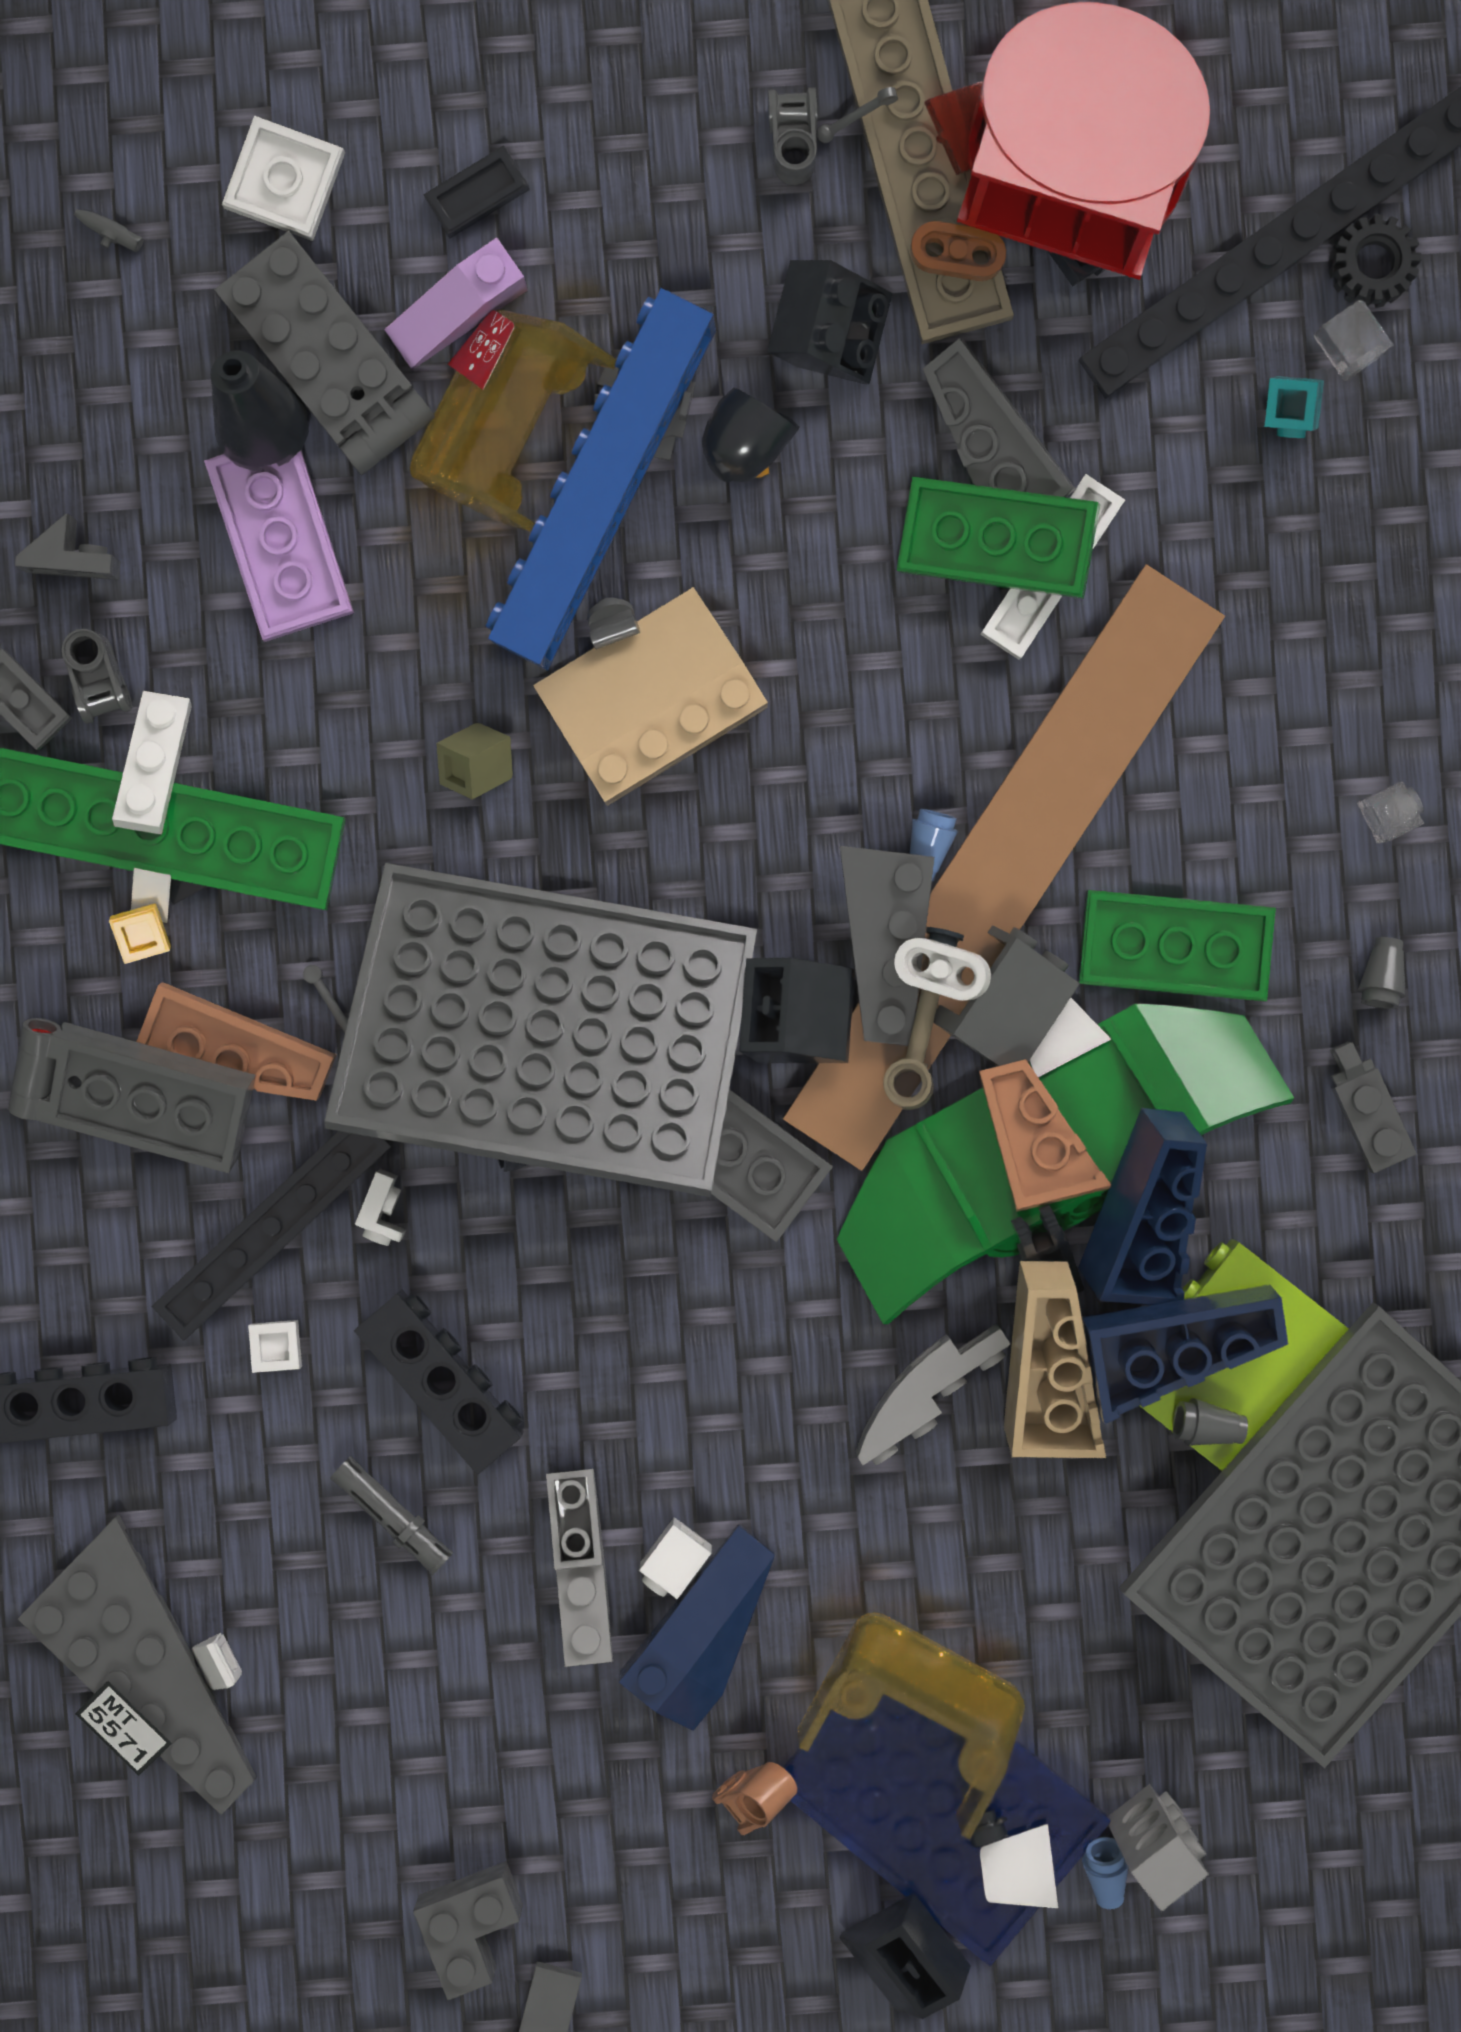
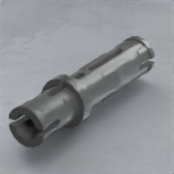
M352 1456L330 1477L332 1481L353 1498L366 1513L395 1539L392 1543L398 1549L403 1546L432 1576L454 1553L423 1525L425 1520L419 1514L415 1517L406 1510Z

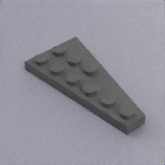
M118 1514L22 1613L18 1620L93 1693H96L109 1681L172 1743L160 1757L222 1815L254 1782L257 1776L231 1726H227L214 1701L216 1698L207 1683L205 1684L194 1663L195 1658L164 1598L158 1594L146 1571L147 1566L140 1553L136 1552L125 1531L127 1528Z

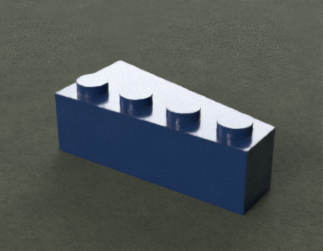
M1148 1108L1140 1109L1078 1267L1099 1301L1155 1305L1184 1300L1185 1292L1181 1288L1182 1278L1184 1274H1188L1190 1257L1186 1253L1189 1234H1194L1196 1218L1192 1213L1194 1198L1200 1195L1207 1143L1184 1112Z
M1270 1284L1082 1317L1098 1413L1104 1424L1120 1418V1414L1140 1405L1143 1408L1161 1400V1396L1186 1385L1189 1388L1206 1381L1205 1377L1226 1368L1231 1370L1288 1345L1282 1298Z

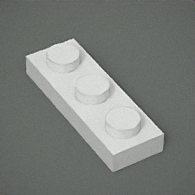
M143 691L112 818L115 827L162 834L191 712L190 698Z

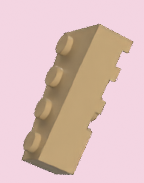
M1020 1261L1004 1430L1011 1456L1106 1458L1079 1299L1068 1262Z

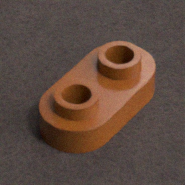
M931 221L921 225L914 233L910 253L915 265L924 272L974 281H987L994 278L1001 271L1006 259V246L999 235L971 226ZM930 243H937L941 246L943 253L940 256L932 257L927 254L925 247ZM979 250L984 251L989 256V262L983 265L977 264L973 260L972 254Z

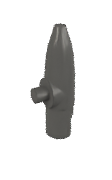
M76 209L74 215L85 226L103 237L100 243L103 247L108 249L111 243L120 244L134 252L141 249L144 238L128 231L125 226L97 213Z

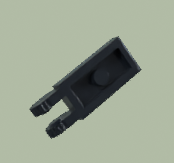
M1049 1204L1039 1208V1217L1047 1232H1039L1032 1236L1027 1222L1023 1221L1021 1216L1011 1220L1020 1243L1017 1245L1022 1261L1068 1262L1077 1293L1084 1291L1068 1239L1061 1226H1059Z

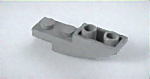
M994 1324L958 1349H956L946 1334L923 1351L905 1368L881 1398L863 1430L856 1448L857 1458L862 1465L871 1460L875 1465H878L898 1451L895 1444L911 1434L916 1439L932 1430L938 1424L935 1417L942 1413L933 1396L939 1392L943 1397L950 1395L967 1382L964 1375L980 1366L982 1371L987 1370L1006 1356L1003 1349L1011 1344L997 1324Z
M594 1469L546 1474L565 1667L613 1662L609 1620L610 1608Z

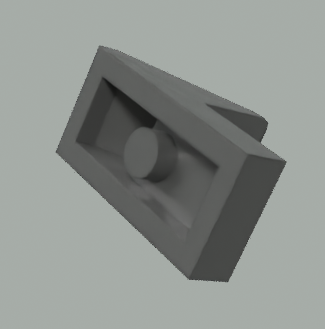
M68 513L15 556V566L25 573L120 580L121 561L113 555L107 554V547L81 544L79 545L78 552H75L77 521Z

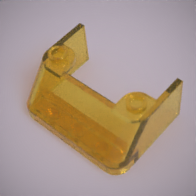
M497 309L495 311L512 321L515 327L484 390L458 371L455 372L434 413L435 418L430 421L412 457L410 474L414 479L427 487L495 521L531 532L535 523L516 512L522 502L521 482L510 475L551 392L561 395L575 390L583 382L588 364L615 369L617 359L562 322Z
M867 1613L854 1623L797 1728L799 1747L807 1752L809 1751L830 1710L850 1719L864 1718L875 1710L883 1694L965 1737L967 1740L959 1754L958 1765L962 1777L971 1786L955 1815L961 1835L970 1840L1006 1774L1025 1712L1022 1695L1012 1683L882 1613Z

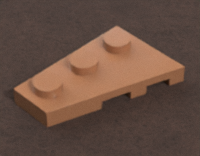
M1026 1059L979 1071L1016 1212L1111 1187V1184L1103 1172L1098 1169L1086 1151V1147L1078 1135L1073 1132L1059 1111L1057 1104Z

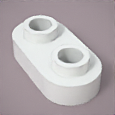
M927 938L910 939L899 947L895 955L896 972L905 983L956 1000L976 999L986 992L990 984L991 972L984 958L976 953ZM922 953L926 954L930 960L929 967L925 971H921L917 966V958ZM966 967L971 968L974 972V980L970 985L964 984L961 979V973Z

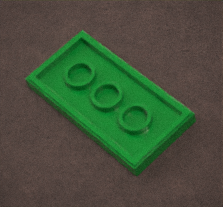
M912 477L897 571L906 574L1084 599L1101 504L1095 501Z
M1086 890L1078 982L1085 985L1265 1002L1268 996L1276 908Z

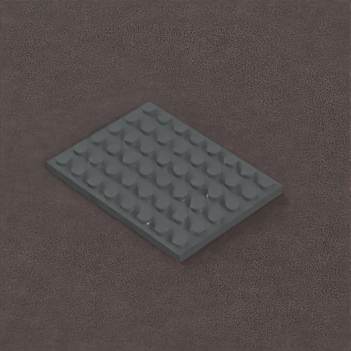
M385 863L326 1112L325 1129L710 1197L742 1019L746 958L753 957L757 929Z
M1373 1302L1119 1587L1126 1597L1324 1769L1461 1616V1381L1380 1306Z

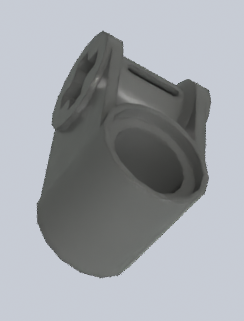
M808 87L806 93L778 94L775 89H768L769 131L772 134L775 174L782 182L788 185L804 184L813 175L816 164V87ZM795 149L803 152L807 159L801 164L795 165L785 161L782 156L787 151Z
M76 629L69 633L63 641L62 656L72 683L74 700L84 723H93L96 716L122 709L124 712L131 711V697L109 640L102 634L88 629ZM93 639L98 646L97 657L89 664H82L78 658V648L85 640Z

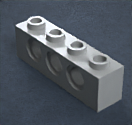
M1149 1784L1105 1819L1130 1872L1162 1912L1209 1874L1200 1860L1206 1855V1852L1190 1829L1191 1826L1183 1816V1812L1167 1791L1159 1796Z

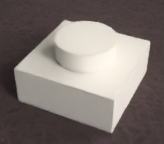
M298 1320L252 1323L248 1325L252 1373L293 1370L302 1367Z

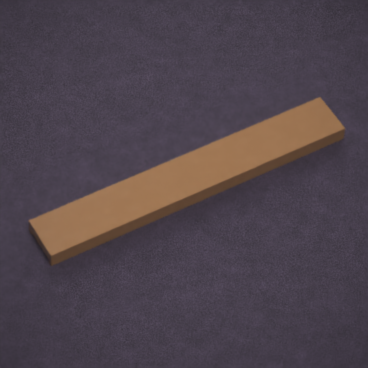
M1147 564L1141 569L932 888L926 928L935 927L962 934L964 936L963 941L957 942V948L980 955L985 959L989 968L992 967L1005 945L989 935V929L994 925L1010 934L1014 927L1019 930L1022 928L1225 618V615ZM925 933V938L929 939L930 934ZM924 953L921 971L927 969L929 961L928 956ZM969 967L964 968L961 973V979L964 984L970 985L974 980V972ZM919 988V991H918L917 1007H918V1003H919V999H920V994H921V990H922L921 988ZM940 995L937 1009L939 1005H942L960 1015L969 1000H956ZM858 1001L852 1011L849 1063H818L782 1119L862 1171L902 1111V1108L896 1106L886 1095L883 1080L887 1069L893 1063L899 1061L900 1058L906 1057L908 1046L864 1041ZM934 1023L924 1063L928 1064V1070L951 1036ZM914 1072L901 1074L896 1081L897 1093L902 1097H911L921 1082V1077Z

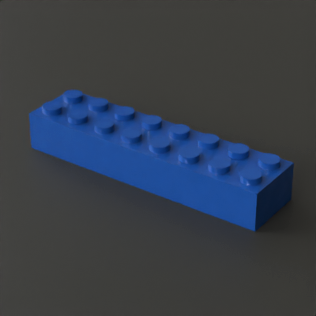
M663 288L660 289L656 299L648 297L644 302L636 321L640 325L637 338L634 343L627 340L623 345L615 362V367L619 369L618 376L612 387L607 384L603 386L595 402L593 411L597 412L596 421L591 431L583 428L572 449V454L576 456L575 463L569 474L561 472L551 491L550 498L554 499V506L548 518L540 515L529 536V541L533 543V548L526 561L519 558L507 582L508 585L512 586V591L505 604L499 601L496 603L486 624V628L491 630L488 637L489 640L497 646L547 671L683 399L684 391H687L716 333L714 315Z

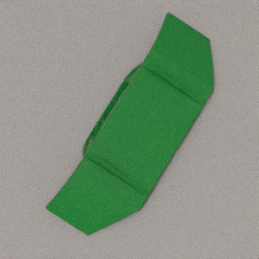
M1135 1003L1097 1024L1111 1040L1038 1077L1057 1104L1059 1111L1073 1132L1078 1135L1086 1147V1151L1110 1184L1141 1108L1184 1112L1202 1136L1235 1120L1290 1104L1294 1099V1096L1244 1015L1168 1005ZM983 1088L886 1141L869 1171L837 1237L840 1247L883 1324L891 1323L905 1309L939 1282L985 1254L990 1257L1000 1258L1020 1254L1017 1245L1020 1243L1011 1220L1021 1216L1023 1221L1027 1222L1032 1236L1039 1232H1047L1039 1217V1208L1045 1205L1016 1212ZM1109 1189L1050 1203L1049 1206L1059 1226L1065 1231L1100 1212Z

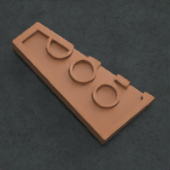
M164 982L157 986L136 1041L254 1074L256 1077L253 1089H256L257 1092L315 1101L322 1094L337 1054Z

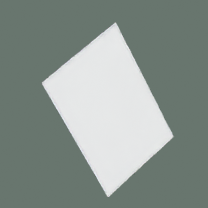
M134 868L131 910L156 903L162 922L167 923L171 875Z

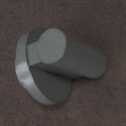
M612 597L602 599L587 614L591 630L589 634L595 649L640 633L633 607L626 600Z

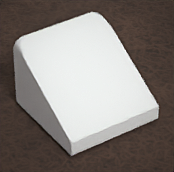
M221 1633L195 1645L191 1649L211 1689L229 1688L242 1675V1670L225 1636L221 1635Z

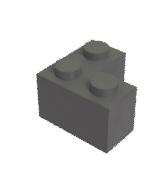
M507 1861L418 1896L413 1913L447 2001L492 1984L496 1963L485 1935L520 1921L523 1903Z

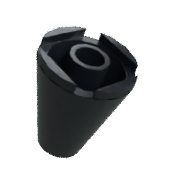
M235 350L221 355L214 362L211 369L215 437L223 454L236 466L251 471L263 470L262 466L275 463L278 466L288 463L302 449L309 434L307 412L302 400L251 354Z

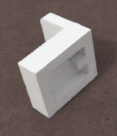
M379 1169L375 1173L355 1225L365 1229L363 1237L389 1246L391 1239L400 1242L406 1230L381 1220L383 1213L391 1216L401 1189L394 1187L397 1175Z

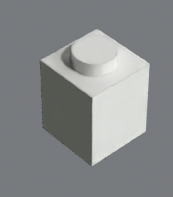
M674 1517L640 1562L639 1571L645 1575L642 1578L643 1583L662 1597L668 1592L678 1599L711 1555L712 1545Z

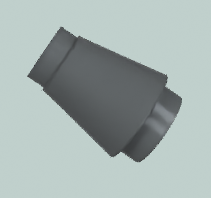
M1391 937L1375 938L1374 947L1358 991L1362 993L1361 1003L1382 1009L1399 1008L1400 999L1406 997L1404 942L1402 940Z
M1196 1398L1190 1399L1189 1402L1180 1401L1176 1406L1173 1416V1435L1175 1439L1184 1440L1187 1446L1243 1444L1248 1432V1420L1245 1415H1239Z

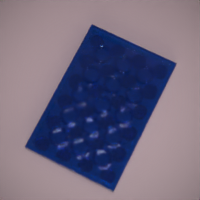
M893 1636L783 1767L792 1776L797 1785V1793L790 1800L904 1896L907 1897L915 1893L940 1926L989 1966L995 1962L1040 1907L991 1903L987 1901L980 1859V1850L983 1846L972 1848L968 1835H963L962 1833L964 1829L970 1827L968 1817L995 1809L997 1817L1006 1816L1008 1821L1004 1822L1008 1837L1048 1824L1056 1887L1085 1854L1087 1846L1097 1839L1111 1822L1107 1814Z

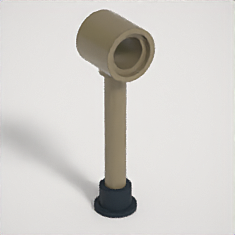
M935 927L926 928V933L930 934L929 939L953 947H957V942L963 941L964 938L962 934ZM924 989L921 990L906 1057L900 1058L899 1061L893 1063L887 1069L883 1080L884 1090L888 1098L896 1106L905 1110H915L924 1106L930 1100L934 1089L932 1076L927 1069L928 1064L924 1063L940 994ZM905 1072H914L922 1079L921 1090L913 1097L906 1098L900 1096L895 1087L898 1077Z

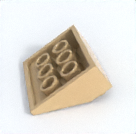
M694 587L637 621L640 628L639 634L599 649L593 648L533 685L607 806L767 709V700Z

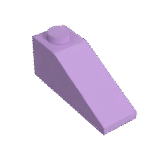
M496 237L457 264L384 330L411 370H413L480 324L490 311H499L528 291L525 278Z

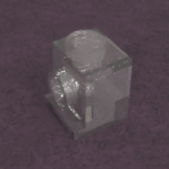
M1398 781L1357 802L1377 844L1391 841L1424 824L1420 816L1424 812L1422 802L1412 787L1407 789L1403 781Z

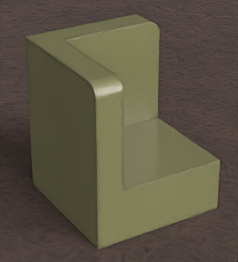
M475 723L436 743L440 785L472 800L507 782L513 776L510 736L481 723Z

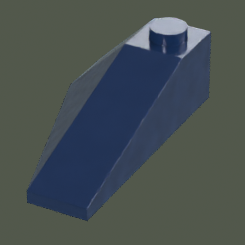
M738 1524L620 1671L619 1683L656 1713L694 1731L725 1691L773 1563L775 1553Z

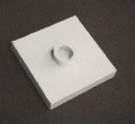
M254 116L222 206L226 210L286 232L290 231L294 235L313 241L345 151L339 146Z

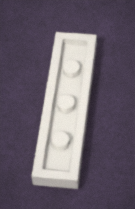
M1085 474L1070 498L1095 501L1101 504L1094 548L1125 499ZM1010 589L980 635L1020 660L1062 596Z

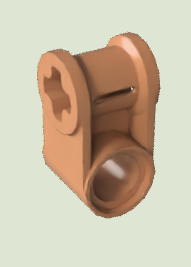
M767 1762L748 1771L741 1770L731 1776L714 1792L712 1799L716 1804L722 1803L738 1822L737 1830L739 1833L746 1835L755 1829L766 1827L796 1795L797 1785L792 1776L783 1767L773 1762Z

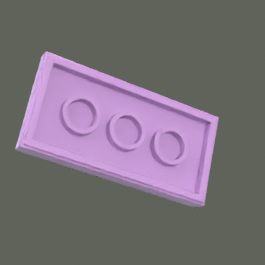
M300 450L288 463L278 466L277 463L262 466L263 470L251 471L236 466L224 454L204 460L262 640L267 642L353 614L354 611L302 451Z

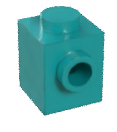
M1282 376L1270 378L1264 427L1278 428L1277 436L1289 438H1305L1306 431H1313L1319 428L1324 380Z

